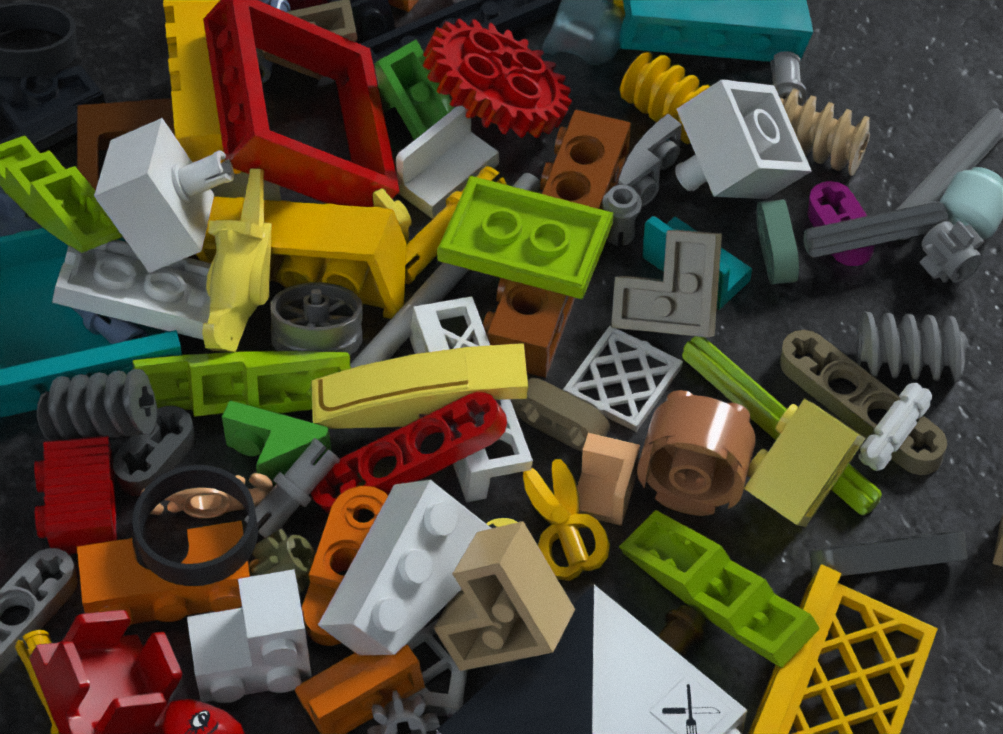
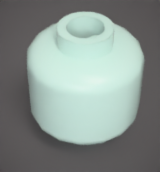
M973 167L971 170L957 172L939 201L943 203L948 213V221L953 225L958 221H961L964 226L970 224L983 240L991 238L1003 219V178L983 167Z

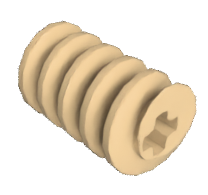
M793 88L785 99L780 98L805 156L813 150L814 162L823 164L831 156V167L838 171L842 170L849 163L848 171L850 176H853L863 159L869 142L870 117L864 116L855 127L851 125L852 110L846 109L837 120L833 118L834 104L828 102L820 113L816 112L817 97L813 95L808 98L803 106L798 105L799 90Z

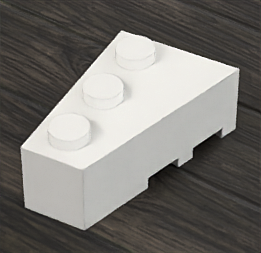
M431 480L394 484L318 626L358 655H395L461 590L452 573L475 534L492 528Z

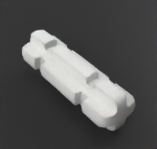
M911 383L905 387L899 395L900 400L893 403L875 427V434L869 435L860 449L861 453L859 454V460L862 464L869 465L875 471L884 469L892 458L891 453L899 449L916 426L917 418H921L930 407L932 394L918 383Z

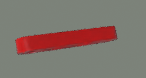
M486 392L468 394L340 458V462L336 463L312 490L311 496L327 514H330L332 505L337 499L332 497L336 493L335 486L338 483H343L340 487L341 494L348 489L361 486L359 483L362 481L357 476L358 472L366 481V484L363 486L375 487L389 495L394 484L417 482L495 443L506 430V414L493 396ZM485 412L483 416L485 423L476 427V415ZM454 424H457L459 426L457 427V430L462 435L459 438L451 429V426ZM435 432L444 433L443 444L437 451L430 454L421 453V444L428 435ZM387 456L396 457V466L389 475L382 478L374 477V467L379 460Z

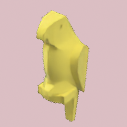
M250 169L240 221H209L208 233L215 236L217 252L207 274L206 289L210 297V311L208 322L203 323L202 335L205 348L213 351L236 352L249 317L259 305H264L269 298L272 223H264V172L262 169Z

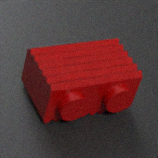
M109 436L44 442V460L35 461L34 464L38 493H45V505L35 507V523L38 538H47L50 548L65 551L69 556L73 553L77 554V547L117 541L115 475L113 471L114 456Z

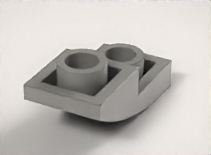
M669 114L651 127L635 145L623 166L619 178V185H628L635 189L641 197L642 206L650 203L658 193L660 169L665 170L669 168L680 154L682 124Z

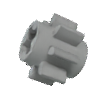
M950 221L939 223L922 240V247L927 256L920 261V264L933 279L939 277L943 282H947L950 278L955 283L964 281L973 275L982 263L981 254L976 249L984 243V240L970 224L964 226L961 221H958L955 225Z
M395 690L392 694L393 700L387 703L384 708L373 704L371 707L373 717L381 725L372 726L367 729L368 734H399L396 724L400 722H408L410 732L407 734H427V731H433L440 726L437 714L428 713L422 715L426 705L423 695L419 694L411 701L401 698L399 692Z

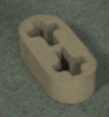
M538 378L527 380V399L512 400L514 411L524 422L583 452L588 433L606 436L610 430L608 420L597 408Z

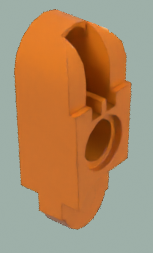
M359 486L348 489L338 496L328 516L309 572L310 584L301 608L307 635L320 645L334 646L341 644L339 640L319 627L318 624L344 578V575H339L338 573L349 569L388 497L384 491L375 487ZM360 509L371 510L374 514V518L368 522L361 523L357 521Z

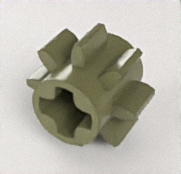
M279 529L255 545L252 552L255 559L249 565L250 577L295 569L299 594L309 587V572L316 554L305 538L299 535H291L287 538L284 531Z

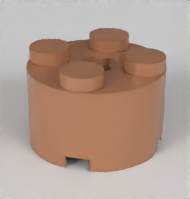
M677 390L668 394L666 401L652 415L637 466V475L642 486L645 488L647 482L657 492L655 500L669 509L684 514L705 516L714 514L717 506L729 503L728 509L735 506L742 497L755 446V433L749 423V411L737 403H724L710 397L695 396L684 390Z

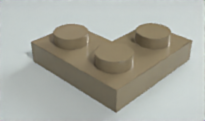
M667 230L663 280L627 276L615 277L611 328L699 337L715 336L722 234Z

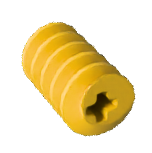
M645 52L637 57L626 71L621 82L620 93L625 101L635 104L639 111L649 113V117L656 123L669 114L682 124L677 108L710 86L703 85L698 89L699 79L694 75L685 77V69L682 66L674 65L671 67V60L666 55H660L653 60L652 54ZM682 124L680 140L685 144H691Z

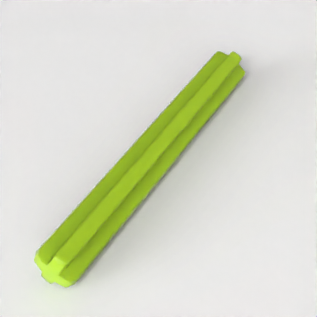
M695 336L683 347V359L729 400L744 406L749 411L750 418L772 438L777 440L780 433L775 428L787 409L705 337ZM851 464L847 465L831 489L858 514L864 516L877 507L882 496L881 491Z

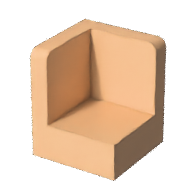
M588 433L582 453L581 476L577 485L579 493L578 514H588L597 520L622 526L637 477L640 445Z

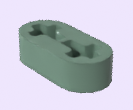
M784 199L760 201L757 205V228L769 282L771 285L795 283L799 278V259L786 201Z

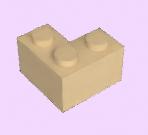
M524 521L479 531L475 534L452 573L461 590L448 602L435 624L434 630L458 669L463 671L553 653L575 608Z

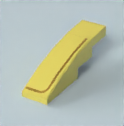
M524 343L473 346L413 354L361 365L311 380L313 423L329 427V429L404 427L418 420L419 414H430L474 392H486L493 396L495 400L527 399L528 381Z

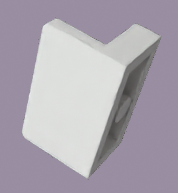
M463 106L454 108L396 156L397 180L400 190L398 194L432 219L446 207V199L455 191L461 192L465 188L470 176L476 177L486 166L494 169L499 165V151L471 132V118L465 117L467 109Z

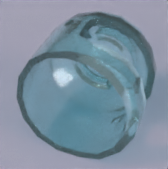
M562 0L554 25L547 35L541 50L544 52L543 54L555 57L556 52L559 51L569 52L580 56L585 60V64L589 65L607 63L615 56L620 47L619 40L624 13L619 6L609 0Z

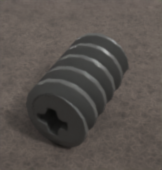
M132 369L127 375L123 371H113L109 376L99 372L94 373L90 379L87 375L82 374L74 376L71 380L68 377L59 376L53 380L50 391H46L41 395L36 414L39 427L44 437L49 441L107 435L109 438H119L122 435L135 437L141 433L151 435L156 428L158 418L154 392L148 376L141 369Z

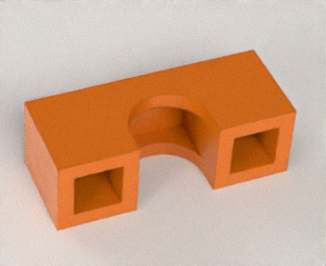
M242 521L187 529L189 550L181 563L195 564L207 562L227 553L238 543L244 534ZM132 538L77 547L82 604L85 613L126 610L131 619L128 627L131 624L155 620L174 622L184 618L186 615L240 608L242 602L238 579L250 577L247 560L238 571L219 582L203 586H183L168 582L158 577L151 570L141 566L137 560Z

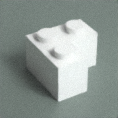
M295 569L238 579L242 608L187 617L195 677L202 702L229 703L242 698L244 695L264 691L285 693L294 690L296 686H300L301 683L312 677Z

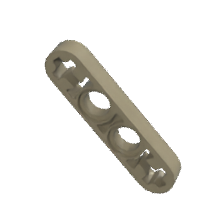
M799 330L792 332L784 339L780 366L785 375L866 439L869 435H874V429L878 424L870 420L868 412L873 409H885L888 411L895 401L900 400V397L819 334L813 331ZM795 352L801 356L810 353L813 355V358L804 356L801 359L795 358ZM817 370L821 372L819 376L816 375ZM843 378L851 381L855 385L856 390L850 394H839L833 391L828 383L833 379ZM923 415L921 418H917L916 426L899 449L891 453V459L908 472L917 475H928L937 471L943 463L947 448V439L943 431ZM924 444L931 447L930 452L923 449L917 453L912 449L913 445L918 448Z

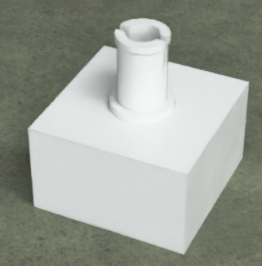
M719 80L677 108L679 117L695 152L694 156L684 162H680L675 167V173L679 182L688 191H695L699 186L708 182L714 197L768 199L812 172L774 85Z
M163 118L110 141L94 194L98 203L149 273L202 251L214 198L211 188L234 180V170L230 160L227 159L222 163L220 162L226 158V154L223 151L218 150L212 155L193 163Z

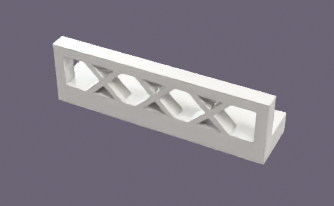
M473 297L413 307L410 341L415 354L449 350V347L456 349L490 345ZM464 316L468 328L462 337H459L443 329L439 320ZM510 399L496 400V402L503 409L507 417L506 430L500 440L510 444L515 455L489 460L484 448L453 463L466 502L487 499L491 477L528 471L532 468L533 460ZM477 414L475 426L479 427L485 422L483 416ZM454 424L451 426V429L459 438L462 436L457 430L459 426Z

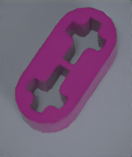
M821 182L811 190L807 215L814 227L867 216L851 190L839 182ZM839 206L838 214H836L833 207ZM875 245L831 255L844 265H863L873 256Z

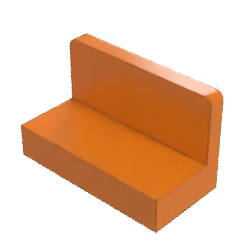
M407 644L395 655H358L354 653L304 681L300 686H296L295 692L320 734H346L374 718L371 708L373 704L384 708L387 703L393 700V691L397 690L401 698L406 699L424 689L425 684L419 660Z

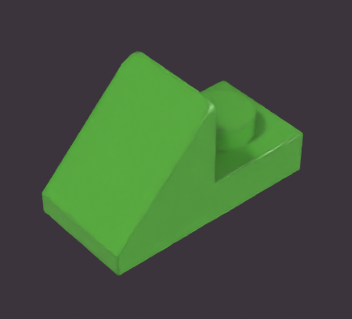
M417 40L375 62L383 111L385 113L396 107L414 140L455 108L449 105L451 100L448 95L437 93L436 90L440 83L428 80L427 76L430 70L423 67L426 57L423 56V50Z
M231 400L222 415L227 446L246 456L260 455L256 465L257 473L266 475L271 479L273 487L277 484L273 481L277 474L281 472L285 475L312 443L311 441L314 437L326 447V450L313 463V466L316 465L328 449L331 451L329 427Z

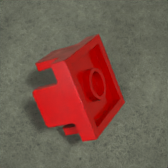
M126 610L80 614L75 618L64 640L58 643L36 645L29 660L59 734H163V719L168 707V700L182 678L181 668L164 632L152 633L143 647L138 634L123 636L131 619Z

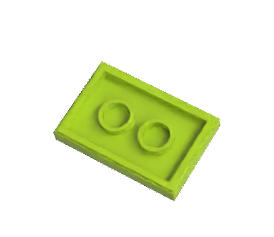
M470 176L437 249V261L583 300L612 227L613 212Z

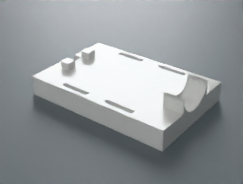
M114 240L83 253L69 246L65 263L62 265L55 286L52 303L166 331L177 330L178 334L203 340L202 327L203 323L208 322L210 311V297L207 293L206 282L211 263L184 258L149 273L127 242Z

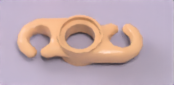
M253 473L249 478V482L257 488L248 490L256 507L272 490L273 483L266 475ZM236 475V477L239 478L245 485V478ZM211 488L186 489L164 499L170 501L167 505L168 511L177 513L184 510L186 514L192 517L203 519L214 518L226 512L245 509L233 496ZM159 503L150 514L160 515L164 507Z

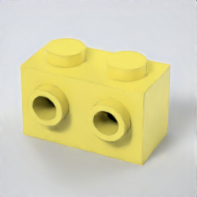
M804 399L799 407L795 404L790 405L780 418L775 428L780 435L769 452L763 448L749 464L747 474L751 479L744 489L796 525L806 527L866 438L814 403Z

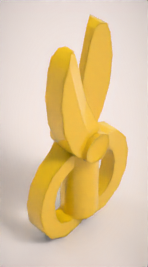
M555 459L552 462L554 494L534 468L523 471L525 491L534 508L546 521L552 524L541 534L538 547L556 578L570 581L579 576L583 570L591 571L600 568L608 558L610 543L606 531L597 519L588 514H578L579 493L576 481L567 465L561 459ZM578 528H588L594 534L596 542L595 551L590 556L587 553ZM557 539L560 540L569 564L568 567L558 566L553 558L552 545Z

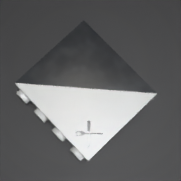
M593 585L572 604L575 611L553 653L511 661L437 729V734H743L747 709L602 590Z

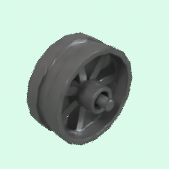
M312 282L289 286L277 293L271 301V342L273 347L277 351L348 352L349 355L356 352L362 343V301L353 291L341 285Z

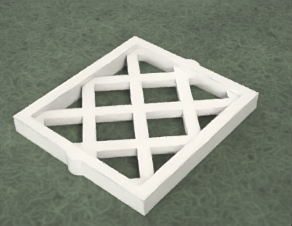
M609 326L563 391L591 404L605 417L637 432L682 368L683 361L651 346L647 341H641ZM615 341H620L636 350L618 353ZM608 344L611 355L599 357ZM646 356H651L667 365L650 369ZM639 358L642 370L625 373L621 361ZM614 363L618 375L601 378L597 366ZM590 369L593 380L580 382ZM666 374L656 388L652 376ZM645 378L649 391L632 394L628 381ZM621 383L624 395L607 399L603 386ZM596 388L600 400L596 401L579 391ZM648 399L638 413L635 401ZM627 403L631 416L627 417L610 408V406Z

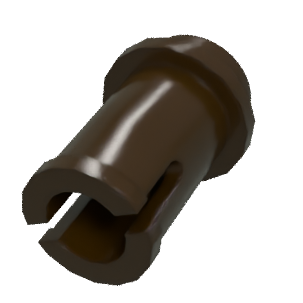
M680 605L677 610L668 611L665 616L666 625L658 634L661 640L683 657L693 643H701L705 637L703 629L706 627V621L691 607Z

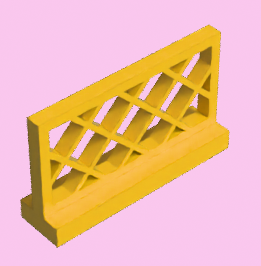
M821 564L808 584L799 608L813 616L820 629L783 668L775 665L748 734H789L793 723L797 730L793 734H828L837 730L839 734H853L850 726L873 719L879 734H900L938 628L838 583L841 573ZM839 604L860 612L867 628L845 635L835 615ZM899 630L919 639L915 653L896 658L885 634ZM830 631L833 639L825 641ZM873 638L884 663L862 670L851 645ZM838 649L850 674L828 681L818 662L820 654ZM910 666L905 676L902 668ZM890 673L900 694L897 700L880 705L868 679ZM812 676L815 685L807 687ZM856 684L867 709L844 716L833 690ZM821 695L833 721L809 728L799 706L801 701ZM893 712L888 723L885 714Z

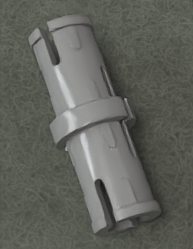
M315 437L285 475L281 472L277 474L273 479L277 484L255 508L258 527L269 514H272L258 531L264 538L279 530L300 504L306 507L312 500L308 495L334 465L340 462V459L328 449L316 465L313 466V463L326 450V447ZM248 515L244 519L247 523L249 520Z

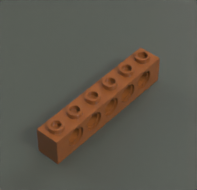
M575 110L568 128L560 127L554 147V154L557 155L555 162H547L545 164L540 183V190L543 191L542 194L603 210V197L611 188L617 186L623 166L629 155L631 123ZM500 278L496 294V301L499 302L496 312L488 311L483 322L490 345L524 343L527 373L546 378L575 297Z

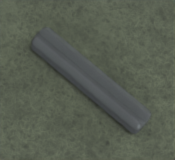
M936 201L808 228L804 231V248L809 257L815 258L927 234L937 224L948 221V213L943 203Z

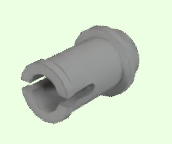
M788 51L775 54L773 56L774 60L770 61L773 85L779 97L785 99L793 88L799 90L798 105H802L807 94L806 87L801 83V62L799 56Z
M617 185L604 195L602 207L605 211L613 212V224L607 241L618 246V234L623 232V246L631 243L635 238V220L641 212L642 201L641 197L632 187Z

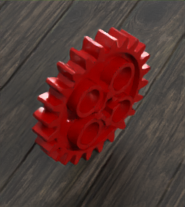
M457 19L454 25L446 21L442 28H436L423 52V56L426 57L423 67L430 70L427 76L428 80L440 83L436 90L437 93L450 95L452 100L449 105L452 107L463 106L466 108L465 117L468 119L475 115L481 117L483 127L488 128L491 123L497 124L502 134L506 135L509 128H512L520 138H524L527 131L535 138H539L542 131L549 135L554 127H559L572 102L568 97L571 88L563 85L566 79L565 75L553 72L556 67L555 62L543 61L541 59L544 53L542 50H530L527 48L528 40L522 39L519 42L514 40L510 30H506L504 34L498 33L492 23H489L487 29H484L475 19H472L469 26L461 19Z

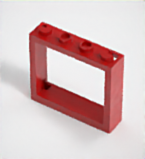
M220 0L203 18L223 152L226 154L225 160L229 159L234 169L247 174L250 173V169H262L264 180L324 203L374 207L373 192L381 188L393 199L400 190L370 48L259 0ZM256 48L336 81L352 162L270 131Z

